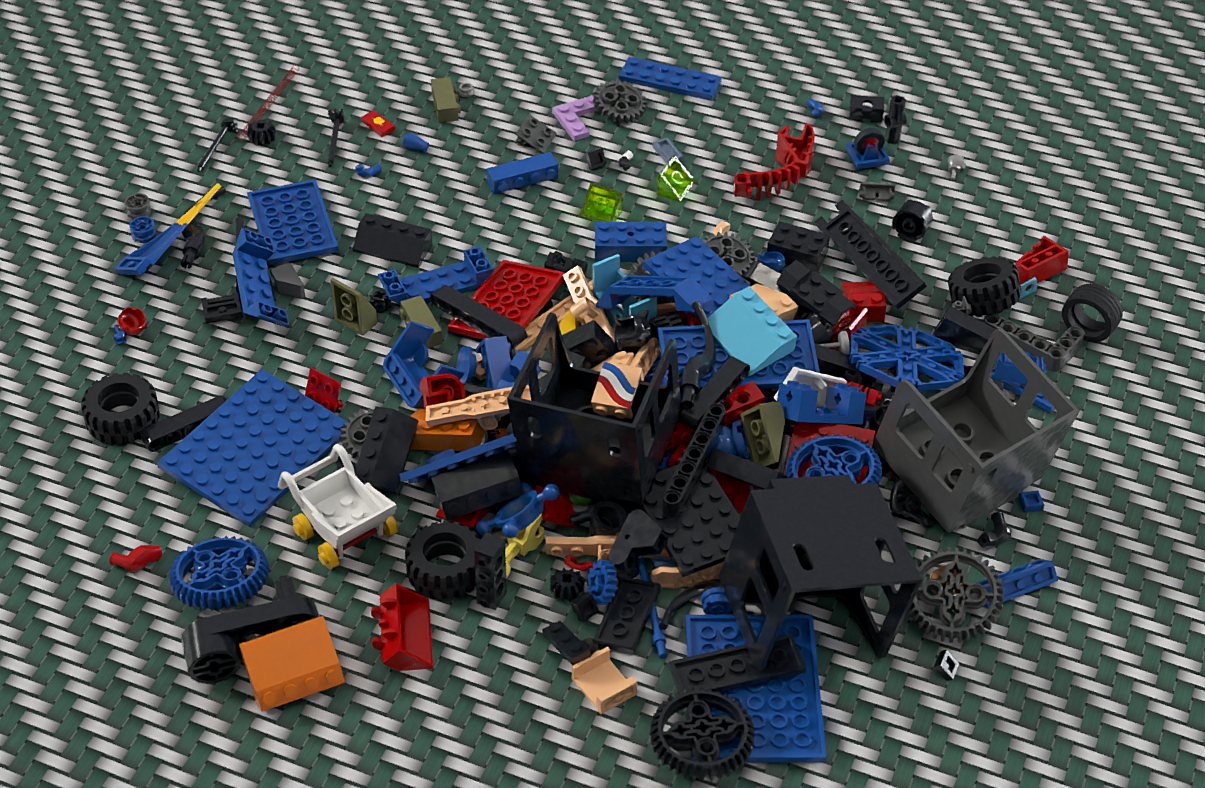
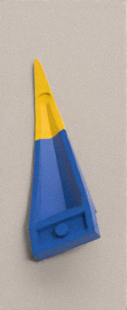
M217 183L194 207L169 228L139 249L125 256L115 267V271L118 274L141 275L148 271L221 187L220 184Z

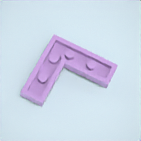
M594 95L552 107V113L573 141L589 137L588 129L578 116L597 111L598 107H594L595 103L593 102Z

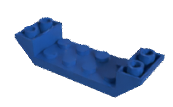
M242 228L232 255L243 313L288 327L287 311L275 307L266 260L275 253L273 240L268 236Z
M481 246L464 250L463 262L401 279L394 269L379 273L378 278L388 298L401 305L400 301L420 295L425 303H430V294L443 285H448L460 293L478 289L491 275L493 267Z
M627 275L606 289L596 303V307L611 310L616 305L624 303L626 299L631 297V294L634 297L649 295L651 298L659 296L674 298L676 311L692 313L695 312L692 303L700 301L701 306H704V303L711 300V295L692 277Z

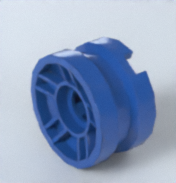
M140 216L130 222L131 237L135 242L147 243L151 238L154 239L156 237L155 223L152 218Z
M711 588L702 594L701 604L703 605V613L705 615H728L732 611L724 588Z

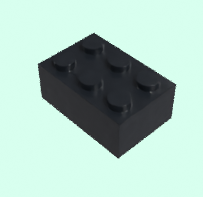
M779 221L768 241L767 251L781 253L785 257L786 265H791L797 260L812 272H818L828 252L830 235Z

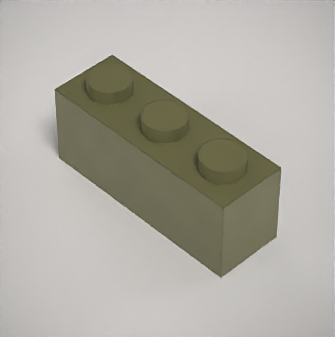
M450 77L431 79V92L438 122L458 121L461 107L460 104H457L458 95L455 83L451 82Z
M422 296L400 301L401 309L399 310L401 320H405L406 327L410 321L432 327L434 332L425 343V346L431 348L442 344V330Z

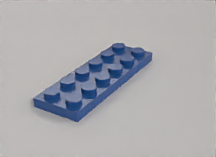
M628 57L618 80L712 101L721 84L722 77Z

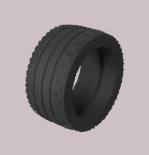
M1087 283L1079 286L1068 297L1062 308V318L1067 328L1069 329L1073 326L1082 328L1085 332L1083 340L1088 342H1101L1107 339L1117 328L1123 317V308L1120 300L1113 292L1098 284ZM1080 304H1087L1100 312L1105 322L1090 318L1084 313Z

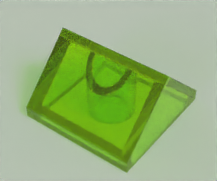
M675 155L670 158L657 176V195L680 202L695 180Z
M590 182L580 216L599 222H615L623 212V192Z

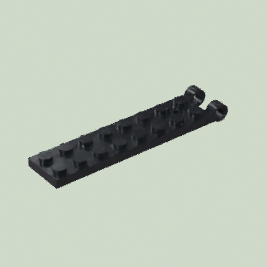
M843 200L835 205L840 214L827 223L822 216L814 221L820 231L830 235V240L897 309L901 308L927 287L925 282Z

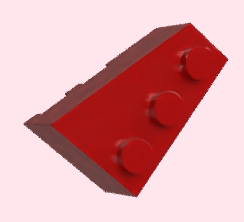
M1043 236L1038 244L1035 243L1030 252H1026L1015 263L1018 269L1020 285L1034 277L1037 279V283L1068 269L1069 251Z

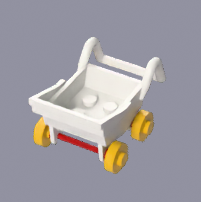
M340 444L333 446L330 456L294 475L288 472L281 473L278 488L284 489L289 487L293 498L304 513L293 517V529L303 540L313 537V529H315L327 541L318 546V557L320 562L328 569L332 570L339 566V559L343 557L345 549L377 532L379 537L383 534L386 537H391L397 533V523L392 516L395 514L397 504L374 489L370 483L363 484L355 476L351 460L344 447ZM338 456H340L344 465L343 468L299 491L296 484L297 481L336 462Z

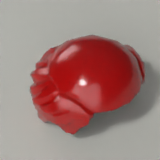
M127 307L119 314L117 322L120 329L126 334L137 335L145 328L146 317L141 309Z

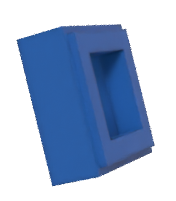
M1039 491L1019 493L1018 498L1024 512L1044 510L1045 505Z

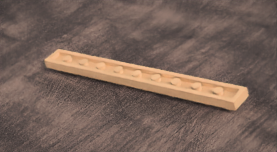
M593 280L588 282V285L593 294ZM572 295L556 304L527 326L525 331L528 337L514 347L516 353L518 350L524 351L534 344L549 313L556 314L558 324L560 325L570 307L575 304ZM482 356L476 360L477 366L474 375L480 381L486 377L485 368H481L480 362L483 361Z

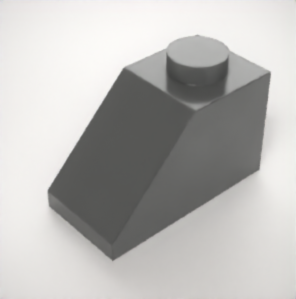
M291 263L270 269L271 287H275L278 294L299 299L305 298L304 284Z

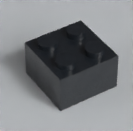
M595 320L562 335L568 351L585 357L584 368L592 369L615 354V341Z

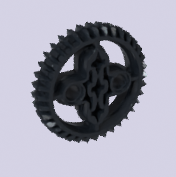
M693 687L691 692L684 689L683 694L676 692L675 697L669 695L667 701L663 700L661 706H658L656 713H654L650 724V743L653 745L652 749L656 753L657 759H661L663 766L668 765L669 771L675 769L676 776L680 773L683 774L684 779L691 776L693 782L696 777L700 778L702 782L705 778H709L712 782L716 776L721 780L723 774L729 777L731 771L736 773L738 767L742 768L744 761L749 759L755 741L754 724L751 722V715H747V708H742L741 702L736 703L735 697L729 699L728 693L721 695L720 690L716 693L712 692L711 687L708 691H704L703 687L696 691ZM709 707L718 709L730 717H712ZM687 708L685 711V721L675 722L668 731H663L665 723L672 715ZM737 736H741L738 748L726 758L718 760L720 756L719 747L728 746ZM673 750L678 752L692 750L696 762L679 756Z

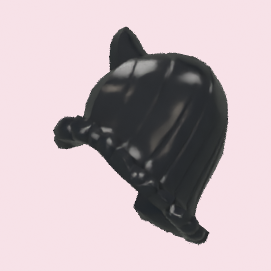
M643 310L638 315L620 318L619 314L615 315V353L640 348L650 341L653 330L650 323L646 320L649 314L648 310Z

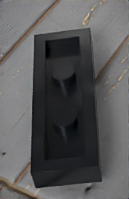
M561 621L554 622L542 629L543 636L572 665L591 657L590 649Z

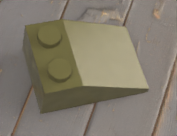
M332 278L330 281L335 320L363 336L377 324L376 309L360 292Z
M781 402L759 404L740 413L752 462L764 467L777 463L779 461L785 424L784 410Z

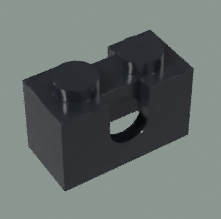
M851 95L849 120L861 121L863 118L870 119L871 122L882 123L884 97ZM870 103L872 107L862 106V104Z

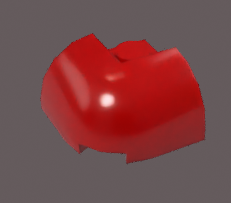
M436 374L422 377L420 393L423 394L425 413L426 406L466 398L463 383L452 374Z

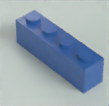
M549 152L486 168L487 183L493 193L497 194L558 178V163L552 153Z

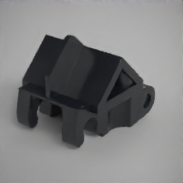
M555 251L554 253L549 252L544 268L567 273L578 265L583 273H585L588 263L577 258L565 257L561 252Z

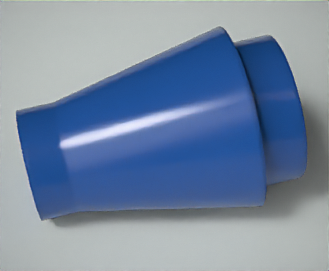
M406 133L402 145L406 146V149L426 152L429 142L424 141L414 133Z

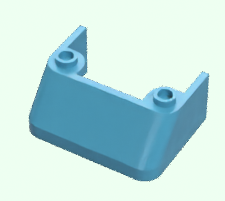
M619 254L592 264L593 296L599 300L609 286L627 276L620 270ZM631 294V297L626 299L624 303L616 305L614 309L606 310L609 324L615 329L616 314L623 318L638 315L643 310L649 311L646 319L649 322V319L658 316L657 297H649L639 302Z

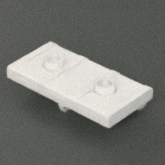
M793 367L783 384H787V381L790 380L797 381L799 384L811 385V389L818 391L817 405L825 406L827 386H835L836 383H847L844 378L829 376L811 370L808 371L798 367ZM777 391V393H776L775 396H774V399H775L776 401H777L778 391Z

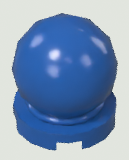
M742 420L733 422L732 429L723 426L713 448L738 457L741 456V458L746 460L750 459L751 455L748 453L744 428H741Z

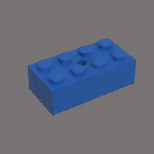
M595 222V262L602 261L616 254H619L620 262H638L637 259L639 257L644 260L643 255L645 253L650 257L652 251L657 255L659 251L664 252L667 250L666 222Z

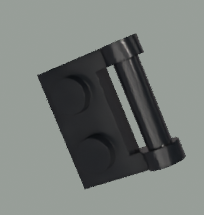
M238 292L211 299L201 298L206 324L243 317Z

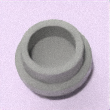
M460 84L458 94L466 98L474 94L472 84Z

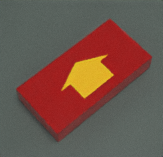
M375 110L361 116V122L381 137L395 131V126Z

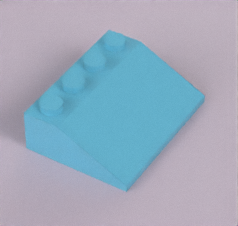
M750 286L734 294L707 318L713 338L730 356L750 365L748 376L795 350L797 340L795 333Z

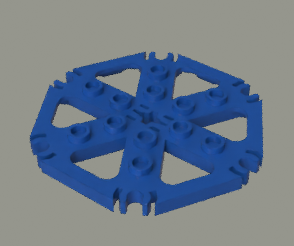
M897 324L860 327V329H857V332L851 333V363H857L856 368L859 371L896 388L899 382L908 380L918 391L946 389L964 378L963 354H961V351H955L956 347L952 346L953 344L915 328L913 331L911 326L909 329H904L903 325H899V328H897ZM880 336H893L896 339V343L891 342ZM916 341H922L931 346L916 348ZM858 346H864L873 352L860 353L858 352ZM950 362L954 365V370L940 363ZM897 367L896 378L888 376L886 373L878 370V368ZM918 373L930 376L935 381H930L929 383L921 382L918 379Z

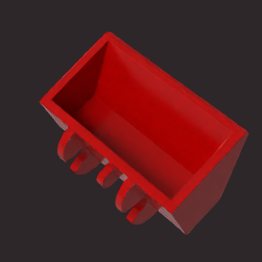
M395 583L380 595V608H371V616L379 620V627H381V639L374 637L372 639V646L374 649L382 651V664L397 671L433 669L429 599Z

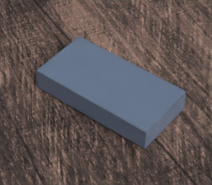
M668 138L653 142V148L668 166L684 161L682 154Z

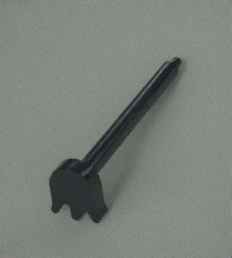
M342 108L340 112L334 109V113L328 110V115L332 123H334L328 156L329 167H332L334 163L339 125L344 122L345 118Z
M224 118L222 120V129L199 163L198 172L205 167L226 132H238V124L234 123L235 118Z

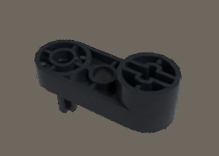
M286 575L279 577L278 581H274L278 597L277 601L205 617L192 622L184 629L181 636L188 674L194 681L204 684L219 683L229 679L240 668V655L242 653L239 644L320 617L315 602L309 598L297 597L292 577L287 578Z

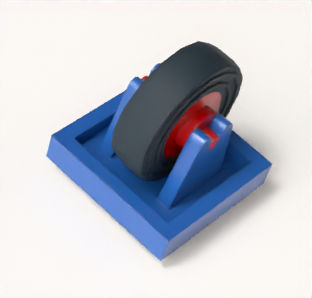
M870 127L860 131L856 135L854 142L846 144V149L856 169L889 165L890 159L883 147L885 138L877 128Z

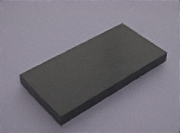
M621 576L617 590L614 593L615 597L611 598L612 602L607 607L594 640L597 643H601L602 648L609 647L611 650L634 654L661 590V584Z

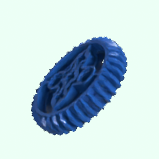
M824 434L823 438L816 436L815 440L809 439L808 443L802 442V446H797L796 451H792V455L789 456L785 471L787 478H799V469L811 459L812 467L807 469L804 477L849 475L853 484H857L855 478L861 474L862 468L867 465L869 475L861 484L877 483L879 487L882 479L881 462L874 448H870L869 444H864L863 440L858 441L856 437L850 439L849 435L842 437L841 434L839 436L832 434L830 437H826Z
M218 536L217 539L210 538L208 541L202 540L199 544L194 543L193 547H187V551H181V555L176 556V560L173 561V565L170 567L169 579L174 595L183 604H187L188 607L194 606L195 609L201 607L203 611L207 608H210L211 611L216 608L221 610L224 607L229 609L233 605L237 607L240 602L245 603L246 599L251 600L252 595H258V591L263 590V585H266L269 575L268 559L260 546H256L255 542L250 543L249 539L244 541L242 537L236 539L235 536L232 538L227 536L219 538ZM252 562L256 567L251 575L245 579L243 574L247 570V564ZM194 567L195 572L191 576V582L186 584L183 581L184 576Z

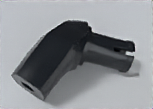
M995 512L991 515L994 530L979 536L977 542L982 548H994L1010 538L1011 527L1006 525L1002 512Z

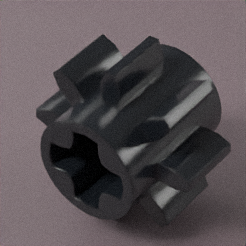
M378 290L369 296V303L376 309L377 313H384L388 308H391L392 301L388 298L385 291Z

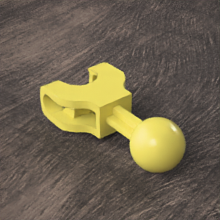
M542 513L533 523L519 531L515 538H507L509 545L505 549L506 578L510 574V562L518 553L525 556L529 551L535 550L543 541L545 532L544 528L540 526Z

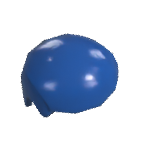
M765 251L762 256L759 253L757 254V261L776 272L780 271L785 265V257L779 252Z

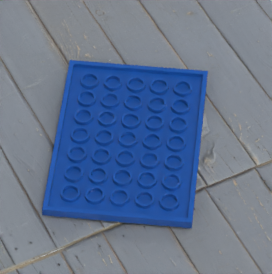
M261 369L159 460L157 465L162 471L251 527L289 490V487L284 489L278 488L281 473L288 472L294 475L320 461L334 445L341 441V428H343V423L347 421Z
M686 615L687 657L745 644L734 615ZM748 615L758 641L766 621V615ZM786 615L777 636L793 635L805 663L806 673L721 692V695L728 693L729 699L735 697L736 703L741 702L742 708H747V715H751V722L754 724V746L749 759L744 762L826 763L813 615ZM709 707L712 717H730L718 709ZM737 736L730 745L719 747L720 756L718 760L726 758L738 748L741 736ZM691 750L692 761L696 762Z

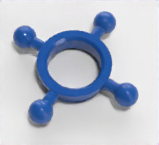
M521 483L524 494L506 503L493 519L489 521L486 519L480 520L476 525V531L484 536L486 532L491 533L493 527H498L502 529L505 537L515 538L519 531L529 526L540 516L545 500H555L559 497L560 490L558 486L548 484L543 492L538 494L532 490L530 484Z

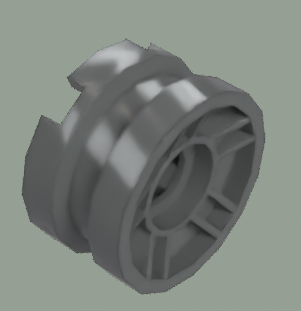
M135 193L125 199L128 217L131 216L132 219L140 216L148 217L151 214L150 200L147 195Z

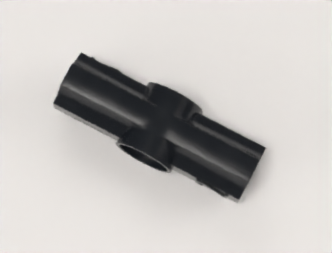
M892 96L889 114L884 117L887 127L885 136L887 143H899L902 126L907 122L904 113L906 99L903 96Z

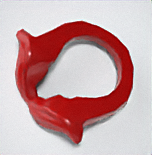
M565 556L564 564L572 569L588 571L590 567L593 568V563L589 561L579 564L574 556Z

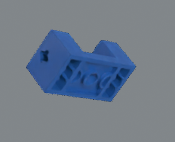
M788 380L787 384L779 383L777 401L781 402L784 417L796 422L863 424L867 393L859 391L858 387L836 383L835 386H827L825 406L817 405L818 391L811 389V385L799 384L797 381Z

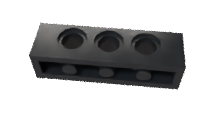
M486 532L474 549L477 604L496 610L507 593L505 539Z

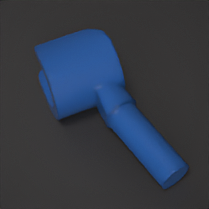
M117 324L114 325L117 334L113 335L116 344L120 345L127 341L124 337L125 333L120 330Z

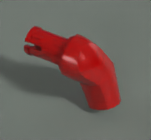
M140 545L132 550L129 555L113 552L110 555L109 563L124 567L127 572H138L148 563L160 560L162 548L159 545Z

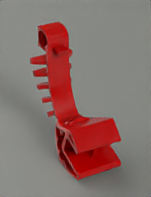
M805 124L801 138L789 136L790 125L781 129L777 137L776 160L784 167L764 172L748 173V171H744V173L735 175L734 197L747 196V199L751 198V188L755 187L756 200H760L762 187H765L766 197L770 198L772 185L774 186L775 193L779 195L782 184L788 190L790 189L791 181L796 185L800 177L806 178L812 167L815 140L811 124Z

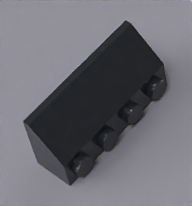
M365 213L358 224L353 251L419 268L433 245L432 229Z
M375 406L356 465L355 476L363 484L370 483L377 491L397 494L401 481L399 474L404 471L419 421L395 409Z
M508 450L431 476L440 509L446 521L524 494L519 475Z

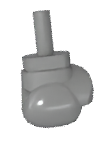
M951 155L948 158V171L952 173L951 180H955L956 174H959L960 170L966 167L964 158L960 155Z

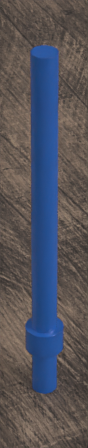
M644 557L638 558L637 565L641 580L650 581ZM654 604L650 614L654 633L652 638L654 645L657 647L659 658L665 659L667 658L666 638L659 628L660 622L656 605Z

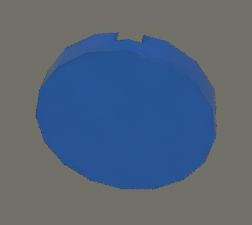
M463 346L460 349L456 369L465 372L460 380L463 384H470L472 382L471 377H474L477 366L476 356L472 354L474 349L468 346Z

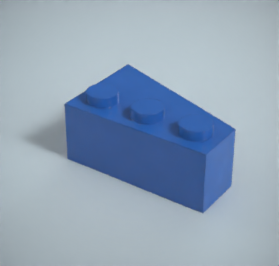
M507 337L484 338L477 346L476 351L482 355L483 361L480 362L481 368H485L486 377L484 379L487 388L496 389L501 379L507 382H515L516 378L510 375V363L512 362L510 359L511 345L509 341L507 342Z

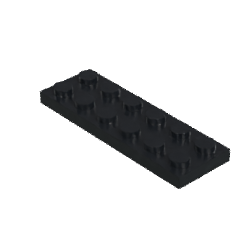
M792 634L776 638L763 669H756L754 667L746 644L669 661L668 665L677 691L680 694H683L684 689L691 692L693 687L696 691H699L701 687H703L704 691H708L711 687L712 692L716 693L718 690L723 692L806 673L805 663Z

